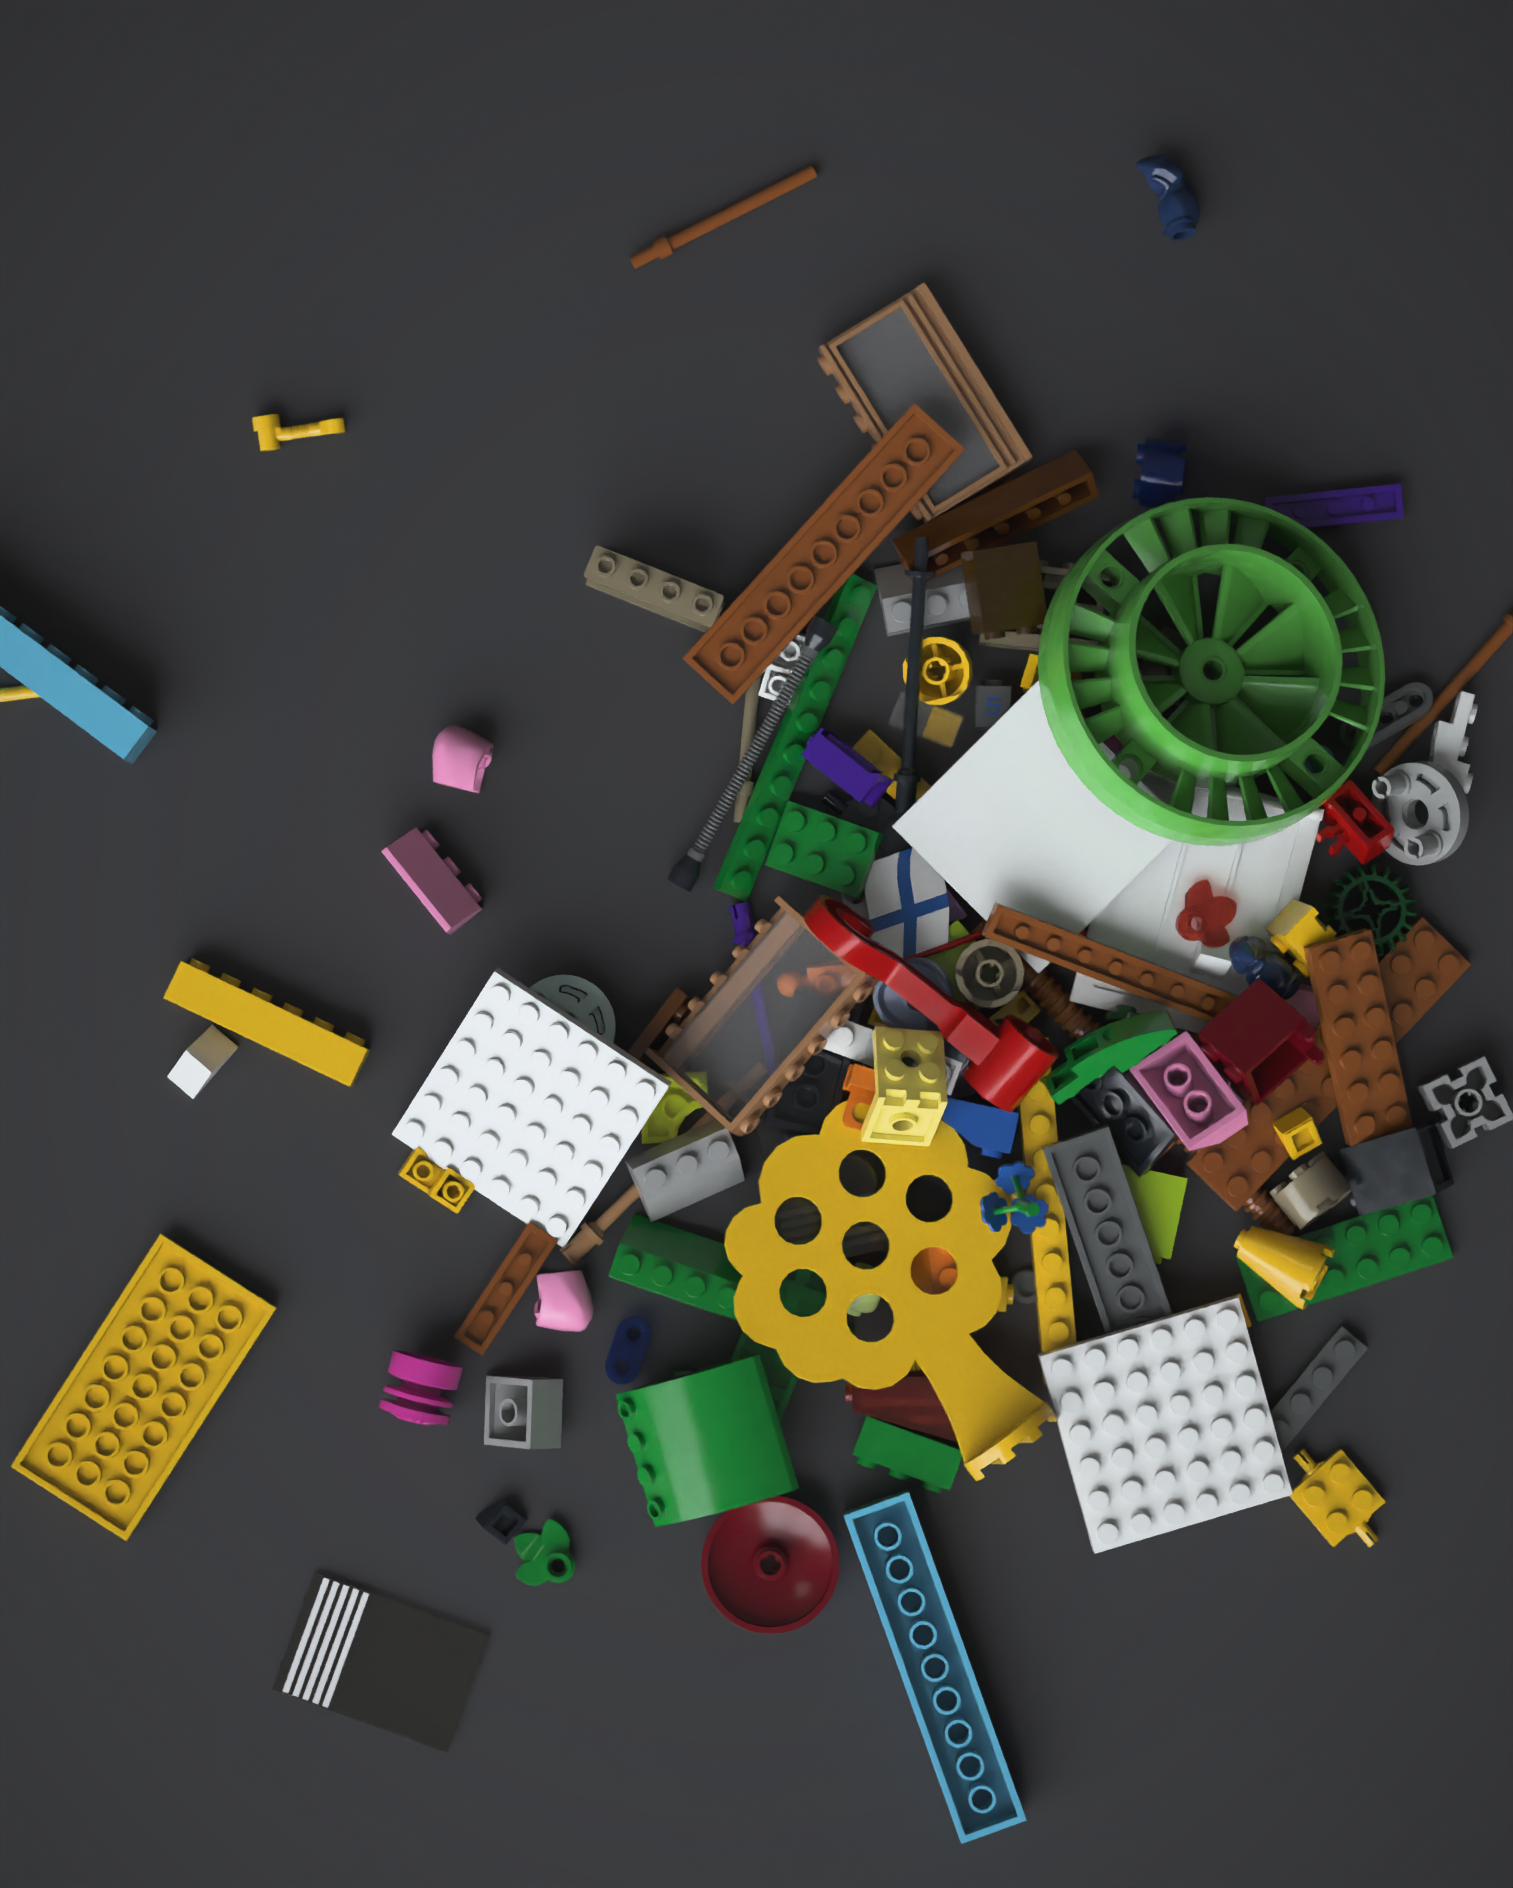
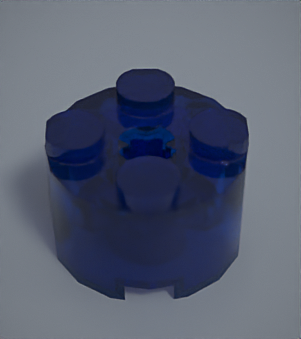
M1146 438L1145 444L1138 443L1136 464L1142 465L1141 479H1134L1132 499H1139V506L1157 508L1167 503L1176 502V493L1183 494L1187 460L1180 458L1181 450L1187 451L1188 442Z

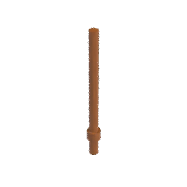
M810 165L668 238L662 236L652 241V246L630 256L629 259L634 269L657 258L662 260L672 255V250L817 178V174L813 166Z

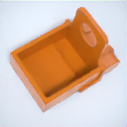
M854 1063V1065H849L842 1087L843 1090L850 1092L842 1121L845 1126L861 1131L863 1123H859L853 1118L852 1110L859 1103L871 1105L875 1095L874 1069Z

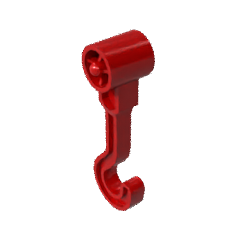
M819 895L804 914V921L809 929L835 954L859 970L882 981L938 1026L945 1040L970 1059L962 1070V1074L967 1082L982 1098L990 1101L1000 1109L1010 1113L1014 1112L1059 1057L1057 1050L1041 1034L1040 1030L1032 1027L1022 1019L1009 1014L998 1026L974 1006L953 999L895 952L870 939L876 931L875 928L862 916L835 898Z

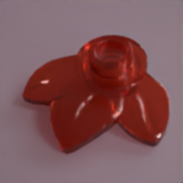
M1207 879L1195 883L1185 894V909L1176 918V930L1187 941L1199 940L1209 948L1222 947L1230 941L1225 926L1235 917L1237 903L1229 897H1213L1209 881ZM1193 918H1195L1197 922L1196 930L1193 929L1191 926V921Z

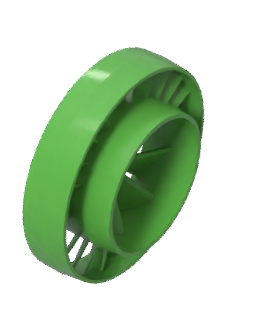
M1213 497L1185 499L1151 509L1119 524L1095 542L1064 576L1051 600L1040 636L1038 675L1042 704L1048 725L1067 763L1097 799L1117 815L1150 833L1177 842L1206 846L1243 844L1266 838L1299 822L1323 805L1343 785L1366 752L1380 718L1385 687L1384 653L1377 622L1365 593L1341 558L1313 532L1277 511L1251 502ZM1192 516L1199 517L1202 545L1199 548L1197 546ZM1155 520H1160L1173 559L1168 554L1154 523ZM1230 522L1237 524L1234 544H1229ZM1121 535L1125 536L1150 573L1142 581L1133 576L1105 550ZM1265 536H1268L1290 551L1284 559L1261 550ZM1203 573L1221 576L1212 638H1204L1197 578L1198 575ZM1101 574L1109 577L1112 587L1106 586L1101 581ZM1315 576L1320 579L1330 592L1324 598L1311 583ZM1082 587L1110 615L1106 616L1075 602L1080 588ZM1153 588L1188 646L1183 651L1176 647L1140 614ZM1272 605L1279 614L1235 651L1232 646L1266 607ZM1344 616L1348 629L1338 631L1335 619ZM1069 634L1097 640L1098 644L1091 645L1068 641ZM1357 652L1359 666L1342 667V653ZM1137 658L1172 667L1171 675L1141 676ZM1203 667L1211 670L1214 676L1213 680L1208 679L1204 675ZM1070 672H1095V678L1071 681ZM1244 675H1303L1306 677H1270ZM1339 687L1361 689V704L1356 705L1336 700ZM1181 699L1182 703L1166 720L1162 714ZM1101 705L1103 712L1086 719L1083 718L1080 710ZM1328 715L1357 727L1352 747L1343 766L1311 738ZM1115 734L1123 747L1110 761L1099 744ZM1306 760H1309L1313 763L1315 767V773H1312L1307 769L1305 764ZM1119 765H1124L1128 768L1130 778H1127L1119 770ZM1149 770L1166 779L1177 782L1169 805L1159 801L1137 786ZM1283 771L1312 796L1313 799L1304 804ZM1266 772L1285 812L1272 817L1267 816L1254 779ZM1240 785L1246 821H1229L1226 787ZM1195 787L1209 788L1207 818L1191 814Z

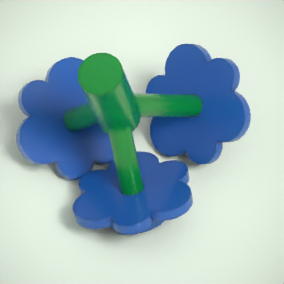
M1023 1161L1001 1165L998 1168L999 1176L995 1179L996 1185L1002 1187L1005 1193L1012 1194L1016 1192L1018 1198L1013 1200L1011 1205L1007 1206L1006 1200L999 1198L996 1192H990L988 1196L982 1197L980 1201L982 1221L988 1224L992 1232H999L1001 1227L1007 1224L1006 1213L1012 1212L1011 1223L1014 1226H1019L1024 1234H1032L1036 1227L1045 1226L1046 1218L1044 1216L1049 1210L1048 1204L1044 1200H1036V1197L1032 1194L1024 1195L1023 1189L1030 1185L1029 1180L1035 1175L1034 1168L1029 1165L1025 1166Z

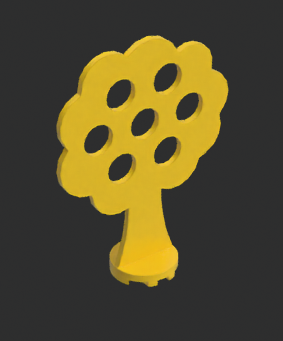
M847 1101L836 1105L825 1117L819 1135L795 1136L778 1145L763 1163L758 1181L761 1203L744 1208L729 1223L725 1231L724 1247L728 1260L742 1275L733 1297L734 1315L742 1331L754 1342L776 1349L783 1365L796 1377L812 1383L844 1379L858 1388L877 1390L896 1384L908 1374L912 1365L916 1362L931 1383L950 1420L964 1461L963 1465L975 1481H979L985 1477L980 1471L982 1468L990 1463L1006 1464L1016 1456L1011 1448L1018 1443L1035 1442L1043 1435L1038 1428L1046 1420L1057 1422L1059 1419L1046 1401L1041 1400L1004 1373L969 1335L984 1327L997 1312L1002 1297L1001 1278L992 1259L1006 1244L1012 1226L1010 1221L1011 1213H1006L1007 1224L1003 1225L999 1232H992L988 1224L982 1221L980 1201L982 1197L988 1196L990 1192H996L999 1198L1006 1200L1007 1206L1010 1204L1002 1187L997 1186L996 1182L989 1175L967 1167L968 1159L965 1144L955 1129L944 1121L940 1120L930 1146L861 1141L860 1130L843 1124V1115L847 1105ZM865 1103L855 1105L852 1110L853 1118L859 1123H864L870 1106ZM855 1150H867L874 1153L881 1159L885 1167L883 1186L877 1193L869 1197L851 1195L843 1188L839 1180V1167L842 1160L847 1154ZM922 1175H933L941 1178L948 1185L952 1194V1204L949 1212L936 1222L918 1220L910 1213L906 1205L908 1186L914 1179ZM802 1197L810 1200L817 1206L821 1214V1227L818 1235L812 1241L806 1244L794 1245L786 1242L779 1236L775 1228V1214L778 1207L787 1199ZM858 1222H870L878 1225L888 1238L889 1250L887 1256L879 1266L873 1269L854 1267L847 1261L843 1253L842 1241L844 1235L852 1225ZM927 1247H938L946 1250L953 1257L957 1266V1276L954 1284L949 1290L941 1294L931 1295L922 1292L911 1278L913 1258L919 1251ZM796 1269H807L815 1272L822 1278L826 1286L824 1305L817 1313L811 1316L799 1317L791 1314L784 1308L780 1300L779 1289L782 1280L788 1273ZM874 1294L882 1297L889 1303L893 1311L894 1322L891 1331L877 1342H865L858 1339L851 1333L847 1325L849 1306L856 1298L862 1295Z

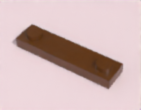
M676 987L627 1053L643 1063L648 1057L645 1051L648 1048L654 1049L665 1034L667 1027L674 1021L680 1023L690 1010L687 1007V1003L691 998Z

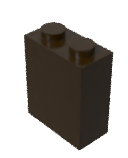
M1037 541L960 552L972 634H984L985 640L1006 637L1005 630L1016 629L1017 635L1037 632V625L1044 624L1047 613Z

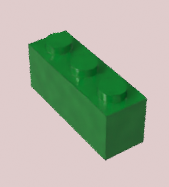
M865 1414L852 1450V1455L858 1457L856 1463L876 1470L877 1464L890 1469V1476L907 1482L910 1476L923 1481L921 1487L936 1493H941L942 1488L950 1491L962 1459L960 1448L868 1414Z

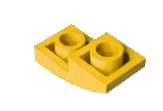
M419 1147L412 1150L397 1173L456 1214L459 1213L475 1189V1185L448 1166L443 1169L431 1161L427 1153Z

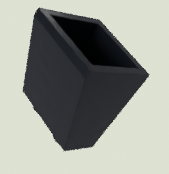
M1434 1119L1353 1146L1348 1145L1339 1150L1341 1155L1338 1158L1339 1167L1343 1175L1348 1177L1352 1188L1349 1198L1352 1206L1358 1209L1360 1216L1431 1196L1454 1185Z

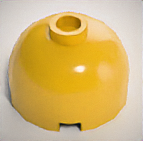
M928 637L924 639L922 645L919 700L929 705H945L959 699L969 688L973 677V663L968 651L959 642L947 637ZM908 657L905 658V661L903 663V679L905 681V684L907 679Z

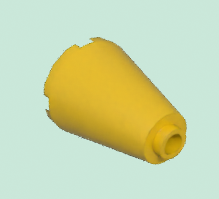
M1251 1226L1248 1231L1242 1229L1234 1244V1248L1238 1249L1237 1257L1302 1310L1306 1308V1302L1303 1299L1306 1298L1311 1301L1327 1272L1328 1266L1324 1264L1327 1259L1326 1255L1333 1258L1335 1251L1329 1245Z

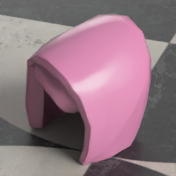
M447 726L438 734L434 741L432 753L433 782L479 793L485 768L490 765L494 744L460 726Z
M582 1270L538 1274L539 1300L534 1307L536 1325L560 1331L580 1332L585 1330L593 1317L594 1304Z

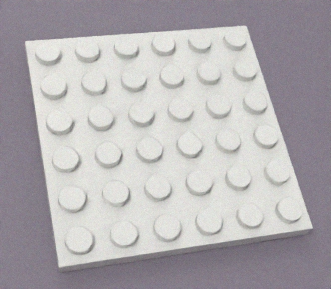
M497 968L392 1135L414 1150L417 1147L421 1148L427 1153L431 1161L443 1169L448 1166L475 1185L476 1191L526 1224L529 1221L556 1238L558 1240L557 1244L564 1247L672 1082Z
M1235 1295L1038 1354L1052 1407L1059 1417L1057 1425L1092 1550L1095 1554L1293 1495L1238 1296Z

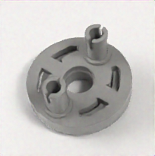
M1414 761L1400 764L1390 769L1384 776H1380L1373 781L1371 803L1395 829L1390 847L1386 849L1391 856L1406 864L1426 865L1444 860L1458 849L1468 829L1469 806L1462 786L1451 772L1433 762ZM1421 779H1424V780H1426L1427 782H1429L1431 785H1433V786L1435 787V789H1436V792H1435V790L1433 789V787H1431L1428 783H1426L1425 781H1423V780H1421ZM1419 800L1428 809L1429 817L1426 825L1421 824L1415 816V805ZM1445 809H1447V814H1448V828H1449V830L1446 829V827H1447V817H1446V811H1445Z

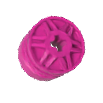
M393 1350L388 1372L402 1380L400 1385H384L383 1391L397 1396V1400L382 1398L379 1408L390 1412L399 1419L417 1424L449 1425L451 1416L437 1411V1407L453 1408L454 1402L441 1396L442 1389L457 1390L459 1388L464 1367L426 1355Z

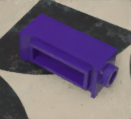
M822 727L818 732L810 736L806 743V749L801 754L860 803L865 802L872 808H874L893 781V779L882 775V771L837 737L835 733Z

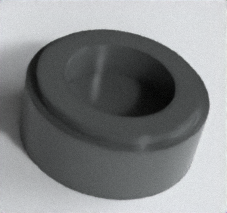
M1023 1269L1016 1272L1010 1280V1284H1014L1013 1297L1018 1302L1024 1304L1035 1302L1033 1270Z

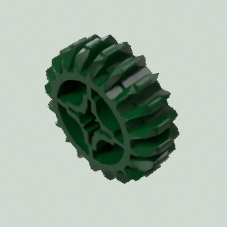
M1371 864L1366 875L1363 865L1356 866V878L1350 870H1346L1343 872L1347 881L1346 884L1338 878L1333 881L1335 887L1340 891L1338 893L1332 890L1327 891L1326 896L1334 899L1335 902L1334 904H1324L1323 909L1333 911L1334 916L1324 918L1325 924L1336 922L1337 927L1333 930L1337 934L1341 932L1344 935L1353 932L1345 921H1362L1366 928L1372 930L1376 954L1381 956L1384 955V943L1389 950L1394 951L1397 949L1396 943L1393 940L1394 937L1402 942L1407 940L1406 935L1400 930L1402 928L1413 930L1414 925L1405 921L1406 917H1416L1417 911L1407 910L1406 905L1415 903L1416 899L1415 897L1404 898L1403 893L1408 892L1411 887L1409 884L1402 886L1400 889L1397 887V884L1402 879L1400 874H1396L1391 880L1387 879L1390 874L1389 867H1384L1381 874L1377 875V865ZM1369 882L1385 887L1394 899L1388 901L1378 900L1373 893V889H1370ZM1358 884L1360 890L1358 893V905L1354 909L1343 911L1345 897ZM1366 901H1369L1371 906H1386L1385 909L1378 910V913L1373 914L1376 917L1374 920H1371L1369 915H1354V912L1361 911L1362 908L1367 907L1364 904ZM1397 909V916L1393 927L1382 936L1380 931L1382 928V916L1388 911Z

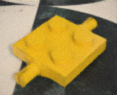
M1304 1448L1298 1451L1299 1454L1296 1453L1293 1459L1298 1462L1306 1473L1300 1483L1292 1489L1293 1495H1289L1290 1498L1332 1547H1335L1347 1535L1357 1532L1368 1547H1371L1374 1544L1373 1542H1377L1380 1538L1368 1526L1367 1522L1371 1515L1385 1503V1500L1342 1449H1338L1328 1459L1317 1464Z

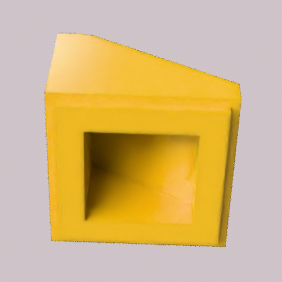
M1302 1107L1273 1122L1275 1131L1292 1160L1322 1144L1312 1116Z

